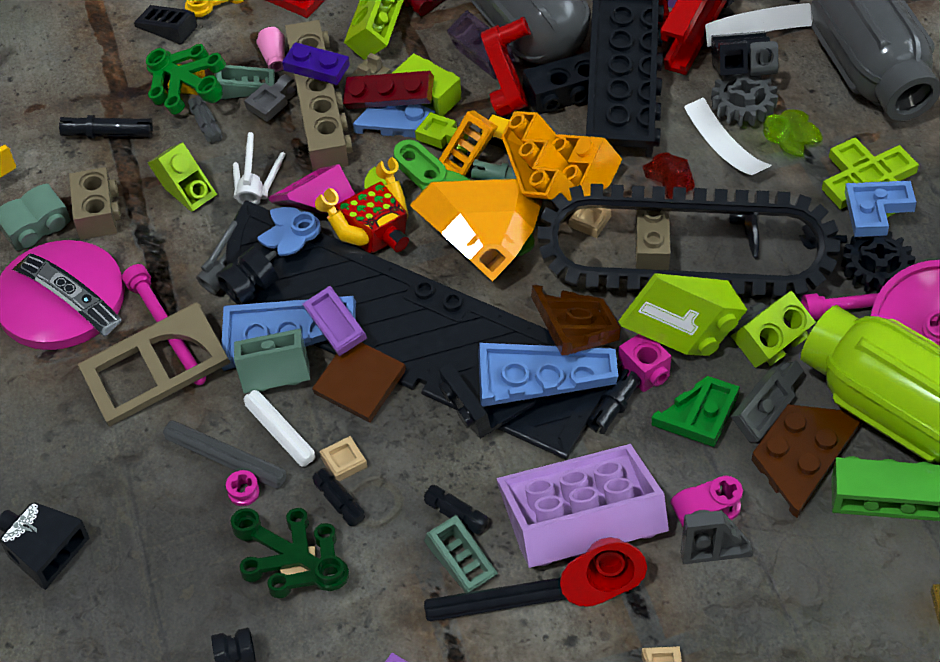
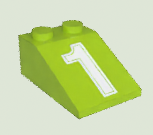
M654 273L618 322L621 327L685 355L710 356L719 348V344L727 334L738 325L747 308L728 280Z

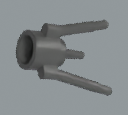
M237 221L231 222L209 259L201 266L202 271L196 276L199 284L211 294L215 295L220 289L223 290L216 278V274L226 267V252L219 261H217V258L235 230ZM272 251L265 257L270 261L278 253L277 251Z

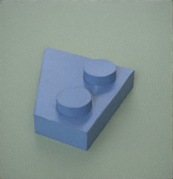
M421 104L367 108L353 123V130L357 134H363L364 129L380 130L381 135L384 136L402 135L404 137L416 138L415 130L430 112L435 114V111Z

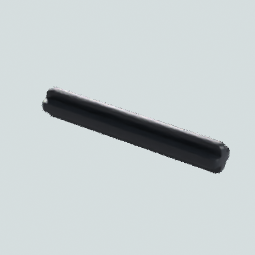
M561 577L426 599L424 601L426 619L428 621H435L567 598L562 594L560 586Z

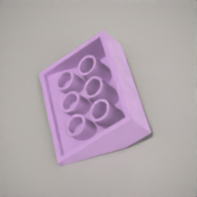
M631 444L497 478V484L519 548L529 568L546 566L553 561L568 557H578L586 553L594 542L602 538L612 537L629 542L640 538H652L656 534L669 531L664 493Z

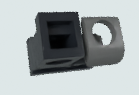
M765 31L711 35L712 65L720 75L748 73V65H750V76L778 73V43L770 41Z

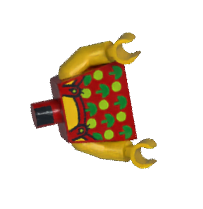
M393 157L387 162L390 171L385 169L383 161H380L376 167V174L381 179L386 180L387 184L384 185L380 181L338 203L339 197L337 192L332 188H328L324 192V196L320 194L315 200L316 209L328 213L327 219L338 238L342 242L359 246L368 253H375L387 245L395 252H401L409 243V238L405 235L409 214L399 180L396 181L394 177L399 165Z

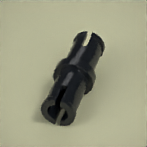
M624 369L616 384L610 390H605L601 395V403L591 417L587 419V424L593 431L597 433L601 427L599 434H605L618 413L625 411L628 405L627 400L641 384V379L635 372L631 371L627 377L629 370Z

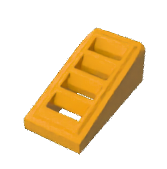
M474 110L468 111L443 151L439 161L442 162L446 170L466 177L473 166L474 160L478 159L498 126ZM473 123L484 130V132L480 134L470 126ZM467 134L478 142L476 145H473L463 138L464 135ZM458 144L471 152L469 157L456 149ZM451 154L464 162V165L460 167L449 159Z

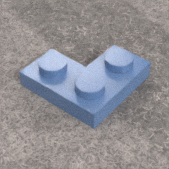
M911 181L846 183L845 197L854 237L887 236L889 224L886 213L915 212L916 199Z

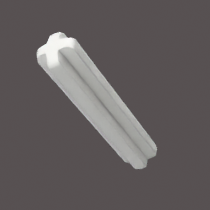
M253 390L244 397L245 406L300 466L306 467L315 460L314 450L259 391Z

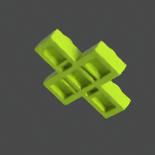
M854 137L830 149L829 158L842 172L824 180L822 190L841 210L847 207L845 197L846 183L901 181L916 174L919 164L900 145L874 157ZM886 213V216L889 217L895 213Z

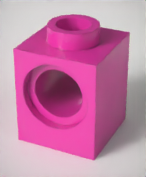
M638 334L619 346L618 360L623 361L621 370L628 369L629 373L627 376L633 371L640 377L641 384L638 387L642 392L647 391L653 386L662 385L670 376L672 356L658 342Z

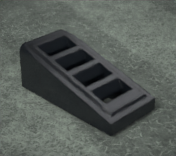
M150 5L134 22L135 27L178 44H182L197 28L194 12Z

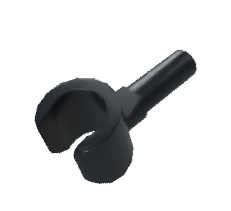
M804 225L802 230L805 235H799L803 245L810 250L817 248L815 235L808 225ZM834 235L828 238L840 240V243H847V235Z

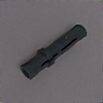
M87 115V118L60 117V122L63 123H59L61 136H88V139H95L96 136L152 138L153 135L152 118H95V115Z

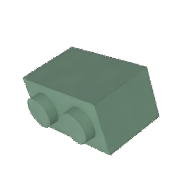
M301 328L234 342V362L243 393H249L253 390L263 392L269 388L297 385L303 381L310 380L309 358Z

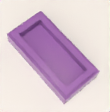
M328 286L302 303L309 316L338 356H341L367 339L363 329L331 286Z

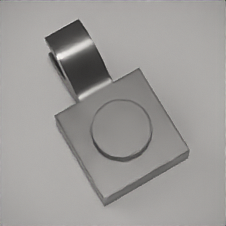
M284 74L273 86L264 83L244 100L246 109L268 122L288 104L287 100L296 94V89L290 86L294 79Z

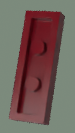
M429 70L346 77L343 105L347 109L430 104L434 75Z

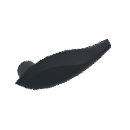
M730 214V223L745 224V234L748 237L750 250L755 259L758 258L759 231L757 215Z

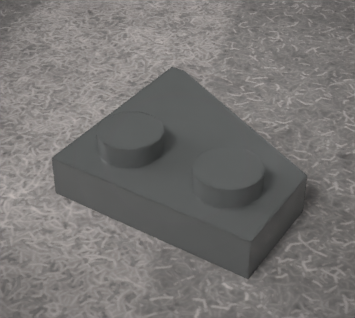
M698 510L692 514L685 515L680 550L683 564L753 556L748 538L722 510L712 512Z

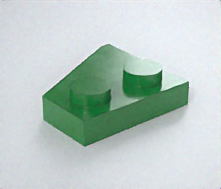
M706 376L696 383L692 390L676 397L671 407L662 413L659 410L655 412L652 416V426L715 447L739 396L740 386Z

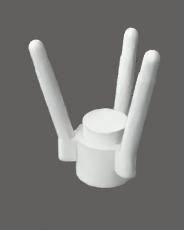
M249 132L247 137L245 170L242 178H240L239 164L237 162L233 163L235 186L233 197L242 205L245 200L258 205L261 199L268 198L269 188L286 156L284 152L279 154L263 185L260 177L251 173L254 139L252 132Z

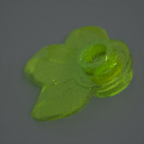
M789 109L783 111L781 115H769L763 123L765 137L771 142L779 143L784 151L794 156L802 157L804 155V145L820 143L823 140L818 127L808 122L809 115L800 110Z

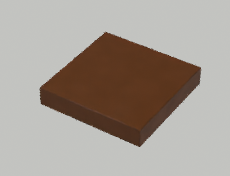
M361 342L341 356L336 354L312 390L315 395L370 423L407 369L404 363Z

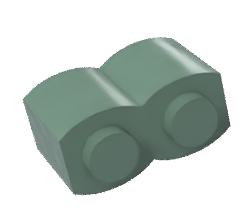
M49 184L36 186L26 192L20 199L9 201L0 206V230L16 251L35 245L44 235L62 230L71 221L66 206Z

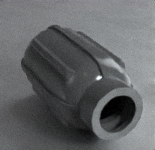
M471 0L492 27L496 25L502 27L520 19V17H525L531 34L508 43V46L521 59L533 64L544 65L575 56L574 53L582 46L588 34L591 12L586 0Z
M812 0V29L852 92L861 94L863 98L875 105L882 106L887 115L897 121L918 117L934 105L940 96V82L932 71V53L934 52L935 45L905 0Z

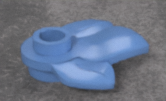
M294 207L275 208L270 210L275 226L257 238L263 246L273 249L277 248L279 256L291 255L302 249L306 241L314 239L320 233L321 225L318 218L310 212H300Z

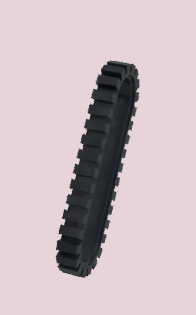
M591 184L590 196L584 197L582 186L579 185L569 188L571 201H568L562 193L552 199V204L558 212L546 207L541 216V222L550 227L538 226V242L549 243L539 247L544 263L555 259L548 266L549 270L557 278L567 270L565 283L576 288L580 277H586V290H598L599 278L607 279L606 291H619V279H626L627 292H639L640 280L649 281L654 273L728 280L739 297L744 295L745 285H751L750 298H763L766 286H771V299H779L784 296L787 286H790V289L798 297L808 292L807 284L814 290L826 280L822 273L829 276L837 263V260L829 256H837L840 253V240L828 239L839 231L835 220L824 224L821 222L829 211L819 204L810 212L808 208L812 198L801 194L797 198L795 205H791L790 192L780 191L777 192L775 204L769 203L770 191H756L754 203H749V190H736L734 202H727L728 189H715L713 201H706L707 188H694L693 200H686L685 187H674L672 199H665V187L653 186L652 198H644L645 186L632 185V197H623L624 185L612 184L611 197L603 196V184ZM586 208L788 216L799 219L810 227L816 237L817 252L814 262L808 269L800 274L788 276L587 267L575 264L565 257L559 247L558 234L560 226L567 216L579 209Z

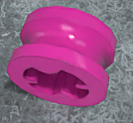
M236 471L226 481L229 499L237 506L250 505L259 497L260 490L257 478L250 471ZM241 484H247L245 492H238Z

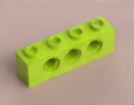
M359 0L344 44L364 60L370 53L376 54L387 47L403 0Z

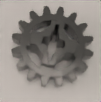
M749 69L748 73L723 75V80L717 79L715 87L712 88V109H718V117L726 115L727 123L737 120L738 126H742L744 121H748L751 126H755L756 119L764 123L766 122L767 115L773 116L774 108L777 106V87L771 86L770 78L762 80V75L750 76Z

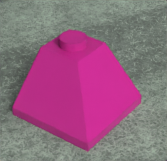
M340 164L318 168L268 198L274 204L323 214L327 212H321L316 209L315 200L320 194L324 196V192L328 188H332L337 192L339 197L338 203L352 197L355 193Z

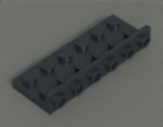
M659 0L592 1L586 136L605 138L611 146L646 148V157H652L654 146L659 147L661 128H655V121H660L661 103L656 102V96H661L662 78L657 77V71L662 70L663 53H657V47H662L663 40H661V28H658V23H663L664 5H660Z

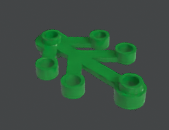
M196 44L189 49L173 54L163 48H158L151 51L146 57L147 70L153 75L148 97L155 105L164 103L171 114H178L185 108V102L180 97L182 83L195 89L203 101L215 103L221 99L223 87L215 76L208 75L200 78L192 74L205 69H209L212 73L220 72L225 67L226 62L219 53L209 55L202 44ZM189 59H192L193 61L180 66L176 65ZM165 74L170 75L168 92L163 87Z

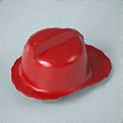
M612 537L599 539L590 546L586 553L567 564L560 579L562 594L569 602L578 606H594L633 589L641 583L647 571L646 559L638 548L628 542Z

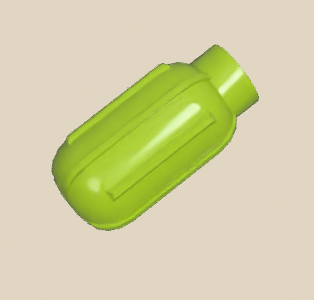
M838 305L832 306L822 315L811 330L804 343L801 360L826 376L827 386L833 394L835 404L927 462L940 464V346L895 319L877 316L858 318Z

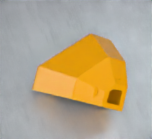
M514 111L501 136L519 187L525 197L552 200L562 193L568 201H571L569 188L579 185L582 186L584 197L590 196L591 184H603V190L611 184L622 161L620 155L605 138L556 134L538 112Z
M517 178L430 182L410 206L493 282L517 256L533 232L543 200L541 198L525 197L521 192Z

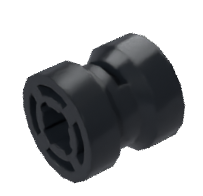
M249 627L238 629L233 638L231 635L227 636L224 633L211 636L215 662H256Z

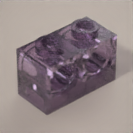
M466 10L447 30V33L457 50L492 78L496 79V74L481 38V32L490 27ZM508 43L507 51L509 53L511 61L513 62L515 60V57Z

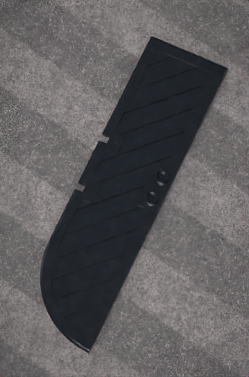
M245 200L233 220L237 221V226L226 245L227 265L230 263L237 265L238 257L252 246L259 249L265 256L272 251H277V248L273 249L263 246L257 238L275 226L270 210ZM322 232L314 239L306 241L302 249L296 253L286 256H279L277 254L276 257L271 259L270 263L278 274V280L265 291L257 289V297L248 303L306 300L328 286L332 287L338 297L354 296L356 301V321L367 336V339L362 341V343L405 364L407 370L398 384L414 390L418 382L425 385L421 392L422 395L455 410H458V407L453 401L448 402L439 388V384L442 383L439 369L451 362L459 375L476 366L479 364V343L556 346L546 328ZM327 340L312 344L334 355L337 354ZM617 359V368L619 373L620 369L623 366V361ZM611 385L535 398L536 403L533 407L497 429L567 460L588 425L587 419L591 417L601 403V395L605 390H609Z

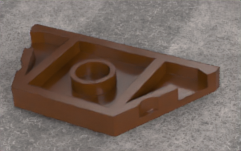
M532 285L531 298L561 355L573 354L619 340L621 327L603 298L579 295L564 290L561 292V297L543 294V286Z
M788 404L754 450L752 461L758 470L767 476L769 484L776 494L780 492L788 502L791 514L798 518L834 466L836 457H840L864 421L845 410Z

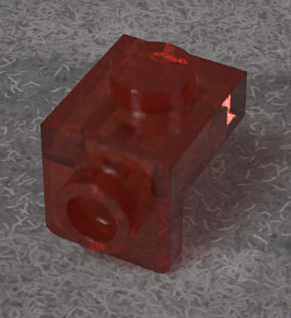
M665 152L652 158L653 161L642 166L646 178L662 183L663 187H665L666 198L672 199L674 187H685L686 192L695 187L687 159Z

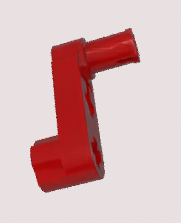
M524 16L502 27L496 25L481 32L485 50L501 87L489 93L490 101L497 115L503 117L528 106L526 95L507 51L508 43L531 34Z

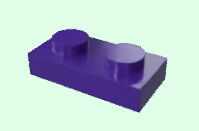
M295 42L283 59L282 65L284 71L338 85L350 66L349 56Z

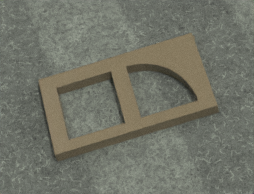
M195 302L78 363V369L82 372L106 423L110 427L231 362L202 312L201 305ZM168 339L187 340L202 347L209 353L211 358L170 379L152 344ZM140 351L157 386L115 408L98 373Z

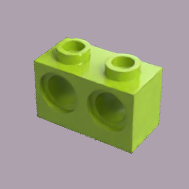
M791 290L737 330L731 337L755 368L765 362L771 366L786 355L783 348L788 344H791L794 348L809 336L806 330L813 326L816 321ZM784 318L789 321L791 328L785 324ZM760 336L765 338L767 346L761 342Z

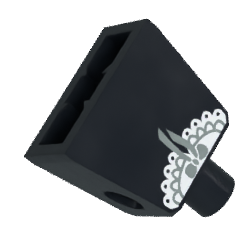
M36 502L29 504L20 515L10 510H5L0 515V530L4 532L0 538V543L7 556L45 590L90 539L81 519Z

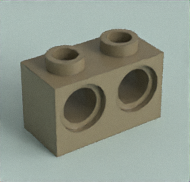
M106 167L69 173L73 221L80 240L117 234L116 221L121 220V212L118 201L114 202V197H119L116 179H110Z
M636 210V269L669 270V211Z

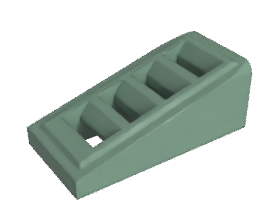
M225 65L220 72L214 73V76L223 87L221 99L250 96L264 84L260 83L259 80L265 79V83L269 86L275 84L274 69Z
M457 515L426 533L424 542L465 593L474 591L497 576V571ZM453 535L456 540L445 546L442 541ZM462 545L465 550L452 557L450 552ZM471 556L474 561L461 569L458 563ZM480 567L483 572L469 581L466 574Z

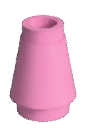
M276 27L264 28L258 33L257 46L268 68L274 69V72H279L283 70L282 61L285 58V36Z

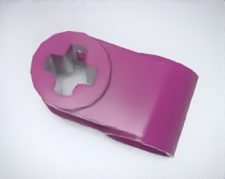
M720 476L699 486L690 487L678 492L671 499L670 503L682 527L685 515L692 514L698 510H708L710 512L722 510L730 520H733L740 513V500L743 488L741 483L734 477Z

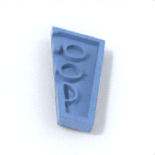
M354 296L339 297L356 320V301ZM308 299L224 306L221 346L231 363L222 367L223 371L236 368L234 362V342L300 328L305 347L327 340L302 304Z
M479 343L480 404L482 407L615 385L618 379L616 349L590 348L569 355H561L557 346Z

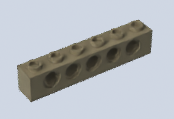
M320 20L285 25L289 50L295 42L323 50L330 48L328 32L321 30ZM294 73L312 171L340 164L341 167L349 166L347 153H352L353 150L350 134L344 135L343 131H348L345 113L339 114V110H343L341 92L334 91V89H339V84L335 85Z

